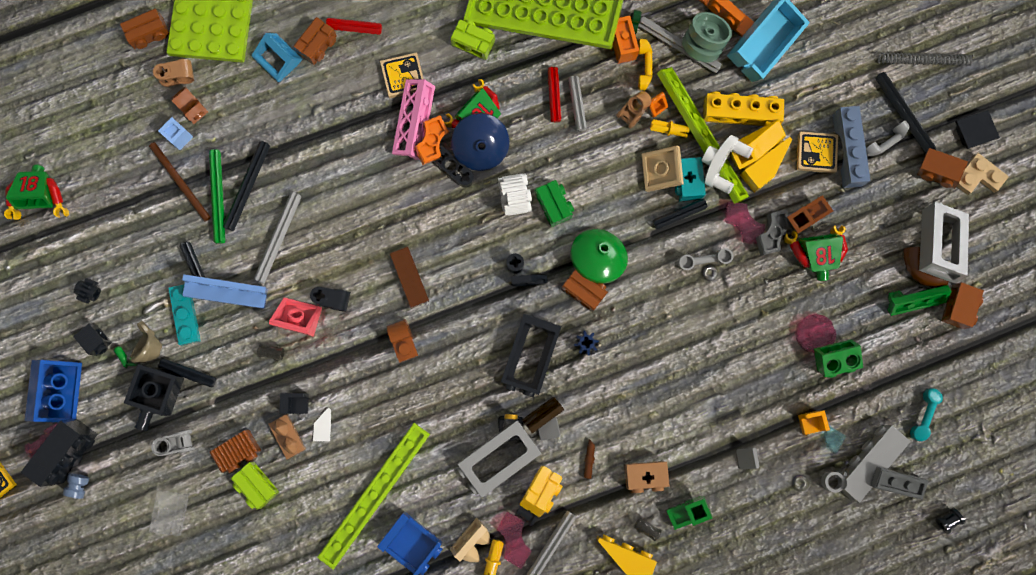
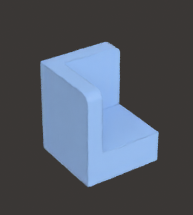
M172 117L158 130L179 150L193 138Z

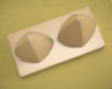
M478 518L471 523L450 548L453 556L459 561L479 562V554L474 545L490 544L488 529Z

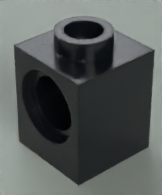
M90 323L73 336L88 355H102L112 343L98 325Z

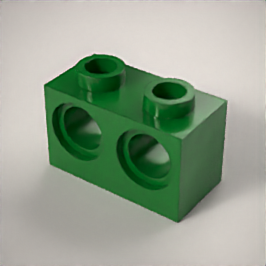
M852 339L814 349L817 371L824 377L832 378L837 376V374L852 373L857 369L863 368L861 346Z

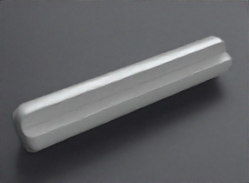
M570 76L568 82L576 130L585 131L587 126L579 77Z

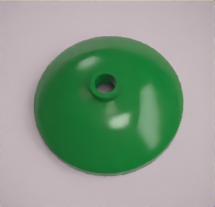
M586 230L575 238L571 246L570 256L575 269L580 275L592 282H613L624 273L627 267L628 255L625 246L618 237L606 230Z

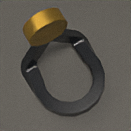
M505 414V416L498 418L499 432L503 429L504 419H517L523 427V417L518 415ZM516 435L508 441H515L519 439V436Z

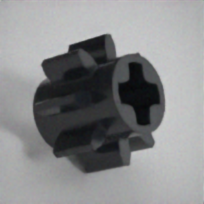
M85 278L84 281H78L74 287V294L77 295L76 299L89 304L90 300L96 301L101 293V289L97 287L99 283Z

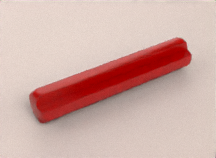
M336 18L326 19V24L334 30L378 35L382 33L381 23Z
M549 67L551 122L556 123L561 121L559 76L557 67Z

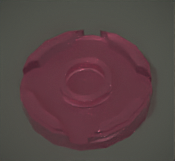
M819 314L808 315L801 319L795 332L796 340L800 347L810 353H814L815 348L834 344L837 335L832 321Z

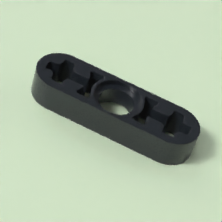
M439 144L440 153L444 159L441 164V158L432 162L459 186L464 188L471 186L474 181L472 171L461 164L455 156ZM448 161H454L456 168L454 170H447L445 164ZM460 167L462 168L460 169L461 174H463L464 176H466L467 174L469 175L468 182L466 180H464L463 182L461 181L462 178L457 173Z

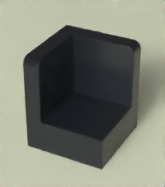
M280 393L279 414H308L309 394Z

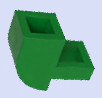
M704 496L686 500L682 504L667 509L674 530L689 524L695 526L713 519Z

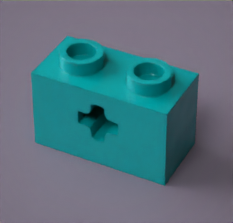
M702 157L681 159L684 184L675 186L676 196H679V201L703 199L706 191Z

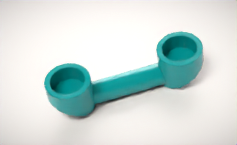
M927 389L923 393V399L928 405L921 425H915L910 430V436L915 441H925L930 437L931 430L929 426L937 404H940L943 400L941 392L937 389Z

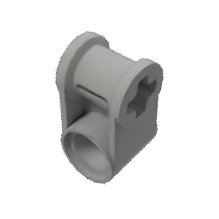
M192 430L177 432L173 435L155 439L151 445L152 452L157 456H167L195 450V447L192 446L190 435ZM163 441L167 443V450L165 452L160 448Z

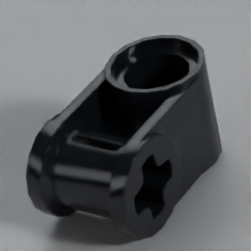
M315 287L310 292V298L318 306L347 312L351 292ZM322 292V294L325 295V297L321 298L319 301V299L316 298V296L320 295Z

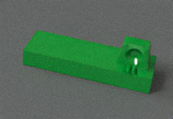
M946 285L908 295H903L900 290L891 292L888 295L890 304L887 311L890 316L944 304L947 303L952 291Z

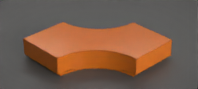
M441 116L422 123L424 137L422 142L414 147L422 165L441 157L439 144L441 139L449 133Z

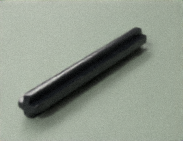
M886 72L875 77L876 81L903 121L906 120L909 124V130L923 151L927 153L929 148L936 150V146Z
M259 142L223 227L229 231L235 230L268 153L270 145L267 142Z

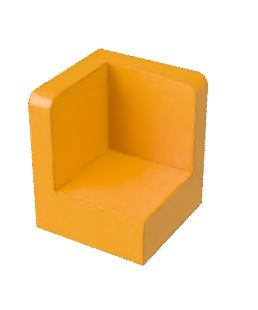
M825 410L798 415L803 435L830 430Z

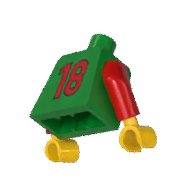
M479 79L478 82L481 86L477 87L473 84L475 94L454 116L456 119H453L451 114H446L447 118L450 119L449 122H444L446 127L455 128L464 117L474 113H487L498 118L501 112L499 111L500 105L496 93L487 86H484V81Z
M33 165L31 172L17 173L15 179L6 187L5 196L8 209L5 210L4 216L7 219H12L13 214V219L19 220L21 212L17 209L53 208V204L56 206L53 210V214L56 217L60 218V210H63L64 216H69V210L62 207L63 199L57 183L44 171L43 166Z
M834 225L830 229L831 234L799 238V241H796L798 235L795 231H792L794 239H790L787 233L784 236V241L787 244H791L790 247L800 264L811 272H816L818 281L829 280V270L838 269L848 251L845 236L842 235L846 229L843 225L839 227V231H837L836 225Z

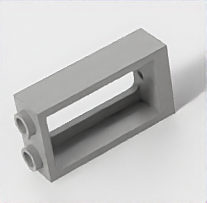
M934 202L922 210L919 271L952 283L968 276L969 214L938 202ZM943 221L952 224L951 262L945 261L942 258Z
M516 419L460 460L457 470L464 479L466 477L471 482L469 487L475 495L479 494L482 498L538 457L541 452ZM513 436H519L527 447V451L486 482H481L473 472L472 467Z

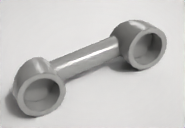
M906 120L892 129L895 135L879 146L875 141L866 148L867 156L882 154L902 140L909 129V124Z
M724 248L712 255L694 258L691 255H683L679 258L678 265L682 270H691L694 265L711 262L728 264L733 260V252L730 249Z

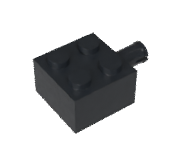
M137 365L124 400V404L141 410L134 428L148 431L153 414L171 416L184 377L147 365Z

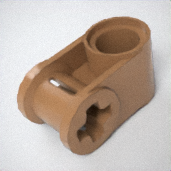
M187 59L160 63L153 69L154 77L164 87L189 84L194 81L192 64Z
M644 91L637 93L628 100L616 117L625 121L629 129L633 128L650 106V95Z

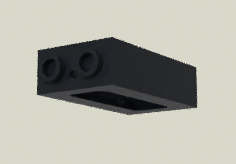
M523 314L501 383L504 384L503 388L512 391L518 388L523 390L522 394L533 398L535 394H540L562 326ZM534 327L546 331L548 337L533 382L528 384L516 380L514 374L529 329Z

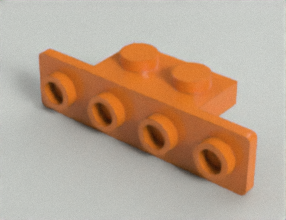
M699 0L714 14L723 18L741 37L754 23L753 20L729 0Z

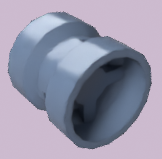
M69 473L67 477L69 484L64 487L62 495L82 499L85 494L84 486L88 484L89 477Z

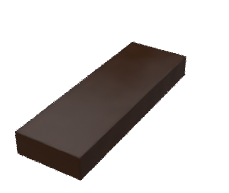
M409 247L390 253L410 308L412 309L429 302Z

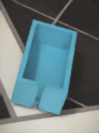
M773 0L727 54V57L737 67H743L741 71L751 82L764 79L810 22L790 0Z

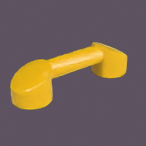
M639 39V54H645V75H639L638 89L639 91H645L653 77L652 47L647 39Z

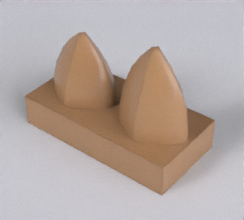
M288 414L268 424L286 460L306 450Z

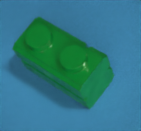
M557 180L535 189V195L551 227L571 219L573 216L572 212H574L572 203L570 201L567 202L564 197L566 192L563 185H558Z

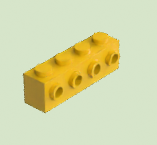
M710 92L704 98L703 120L705 122L766 126L777 119L780 120L781 124L784 121V99H778L777 96L765 98L755 94L740 96L738 93L724 95L720 92Z

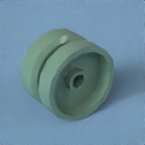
M701 12L690 23L688 30L682 38V45L692 58L701 62H713L719 58L732 37V30L729 24L720 16L710 12Z

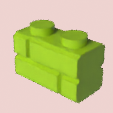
M459 20L451 36L452 46L484 60L487 59L495 43V34L490 29L476 27V24L470 20Z
M249 462L231 478L234 482L232 484L233 488L238 493L242 492L246 496L245 502L252 509L256 508L258 510L263 508L279 494V490L255 462Z

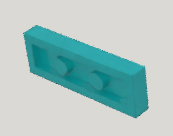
M185 284L168 288L178 344L180 346L201 342L193 298L183 297Z

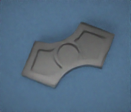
M787 209L767 214L766 229L761 235L756 237L760 256L781 250V238L787 230L791 229L790 221L787 218Z

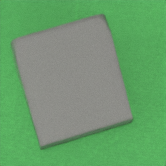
M554 417L538 429L541 441L561 437L557 417Z
M756 448L737 449L740 469H757L760 467Z

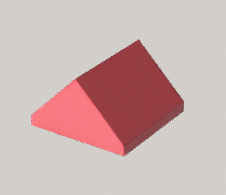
M284 297L269 320V324L314 337L322 307Z

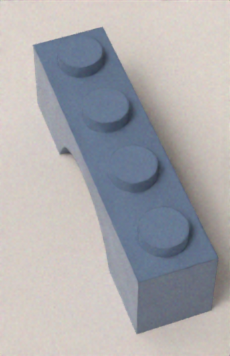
M860 106L840 107L833 114L835 133L840 136L843 144L844 157L840 170L843 188L862 187L871 180Z

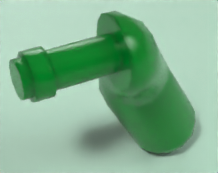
M120 346L114 348V352L124 368L138 365V363L127 362V355Z

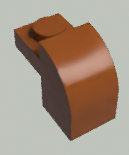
M186 86L170 98L193 124L208 113L207 109Z
M822 195L787 218L799 234L832 213L833 209Z
M406 319L386 326L399 363L419 356Z

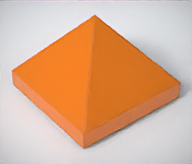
M664 92L651 99L649 109L653 118L669 107Z

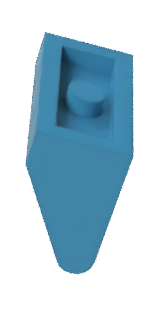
M265 33L252 53V57L277 82H281L302 60L277 33ZM269 47L285 61L279 72L261 56Z

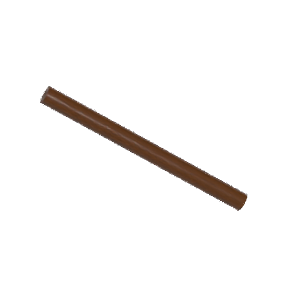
M155 142L151 143L149 148L203 221L210 220V215Z

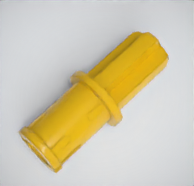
M653 119L650 124L651 131L666 133L667 136L671 134L687 138L688 134L686 133H689L688 126L675 124L673 121L665 122Z
M492 540L489 555L485 558L486 566L483 575H496L498 565H501L499 560L504 545L502 541Z

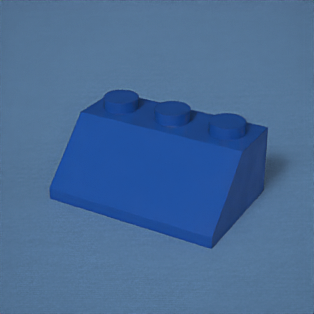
M32 360L25 421L59 422L60 420H76L82 363Z

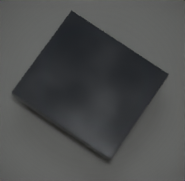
M988 110L955 121L957 125L956 131L962 145L966 149L1000 138Z

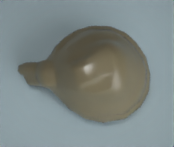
M140 321L137 326L143 333V336L130 355V361L134 364L146 363L157 359L162 349V343L155 337V332L149 329L143 321Z

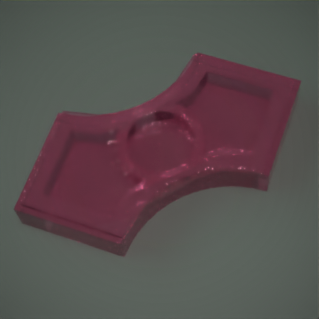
M726 203L725 222L734 225L740 231L743 243L757 244L756 237L764 232L765 224L758 223L750 216L747 204Z
M507 511L497 528L504 536L507 545L504 559L522 569L532 552L522 538V528L525 522Z

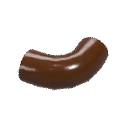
M920 247L903 249L906 270L915 281L924 286L934 288L948 285L949 281L919 271Z

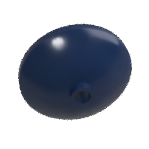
M474 113L464 117L454 128L451 138L452 150L456 159L467 168L476 171L489 170L500 164L507 155L510 142L509 134L504 124L495 116L487 113ZM482 142L485 144V146L483 148H479L478 144Z

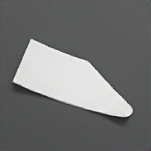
M327 408L315 421L313 441H330V408Z

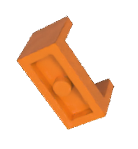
M630 16L620 17L613 41L618 64L636 60L640 51Z

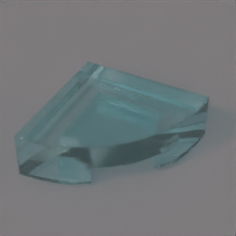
M829 426L830 430L824 432L825 443L833 453H837L846 436Z

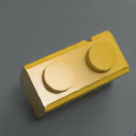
M541 466L523 496L520 506L530 510L531 513L538 517H541L544 512L548 514L554 504L551 501L553 495L557 497L563 487L560 485L562 476L552 472L545 466Z

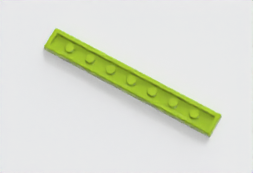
M672 67L661 69L657 73L658 77L704 154L709 146L719 150L720 146ZM726 159L719 172V176L734 184L729 196L733 203L736 204L748 198L749 195Z
M416 423L412 424L317 558L331 569H335L428 439L430 433Z

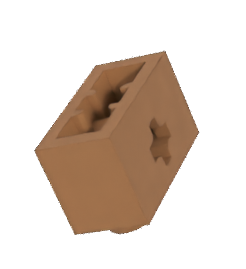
M666 461L624 464L626 489L632 490V493H643L646 488H652L653 492L664 491V487H670ZM646 472L647 474L651 475V478L648 479V482L642 479V476H645Z

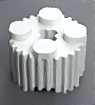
M526 173L498 178V186L501 188V204L505 215L510 216L532 211L530 203L532 198L530 189L527 190L526 186L528 185Z

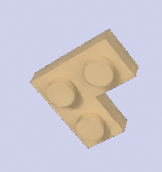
M977 153L968 162L962 178L956 187L969 195L981 182L995 193L1009 176L981 154Z

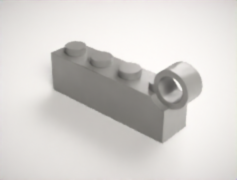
M881 425L874 432V438L862 446L863 451L850 460V466L846 471L843 470L840 473L829 471L822 476L821 484L823 488L834 493L841 491L851 501L860 503L872 489L870 485L876 467L888 469L911 441L893 425ZM832 475H835L838 479V485L832 489L828 484V480Z

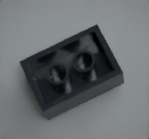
M60 420L21 473L39 487L64 483L71 469L81 462L83 453L95 443L94 439L98 434L79 420Z

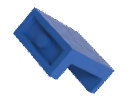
M404 512L377 548L382 552L386 551L411 571L413 575H424L430 567L427 564L432 557L436 559L443 550L440 547L443 542L408 513Z

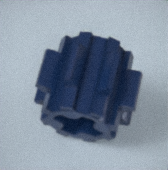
M583 331V337L576 336L579 342L574 344V347L580 348L578 354L584 351L589 356L590 350L597 351L594 344L598 343L599 340L593 339L594 333L587 335L586 331ZM584 338H586L588 342L591 341V344L588 346V348H586L585 345L581 344L584 341Z

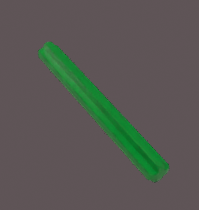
M214 149L209 151L213 242L223 244L225 243V228L223 227L224 204L221 152Z

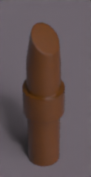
M590 439L584 460L583 477L588 479L592 478L595 460V444Z

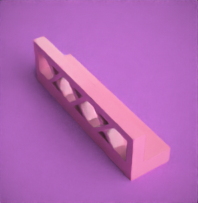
M425 79L406 80L392 150L394 155L409 156L415 160H420L414 147L423 140L424 128L422 123L429 120L435 86ZM411 85H417L416 92L411 95ZM413 103V110L408 114L407 107ZM409 121L410 127L404 132V125ZM405 140L407 142L405 150H399L400 144Z

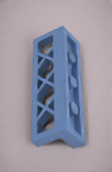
M183 274L182 280L185 282L183 297L265 309L268 293L266 287Z

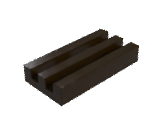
M553 396L523 418L522 421L530 432L534 433L563 412L564 408Z

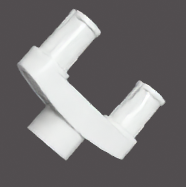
M733 135L726 139L719 150L709 146L702 158V162L710 166L705 179V185L711 188L715 187L730 194L734 184L719 176L722 166L730 152L733 151L748 159L754 148L738 141L739 138Z

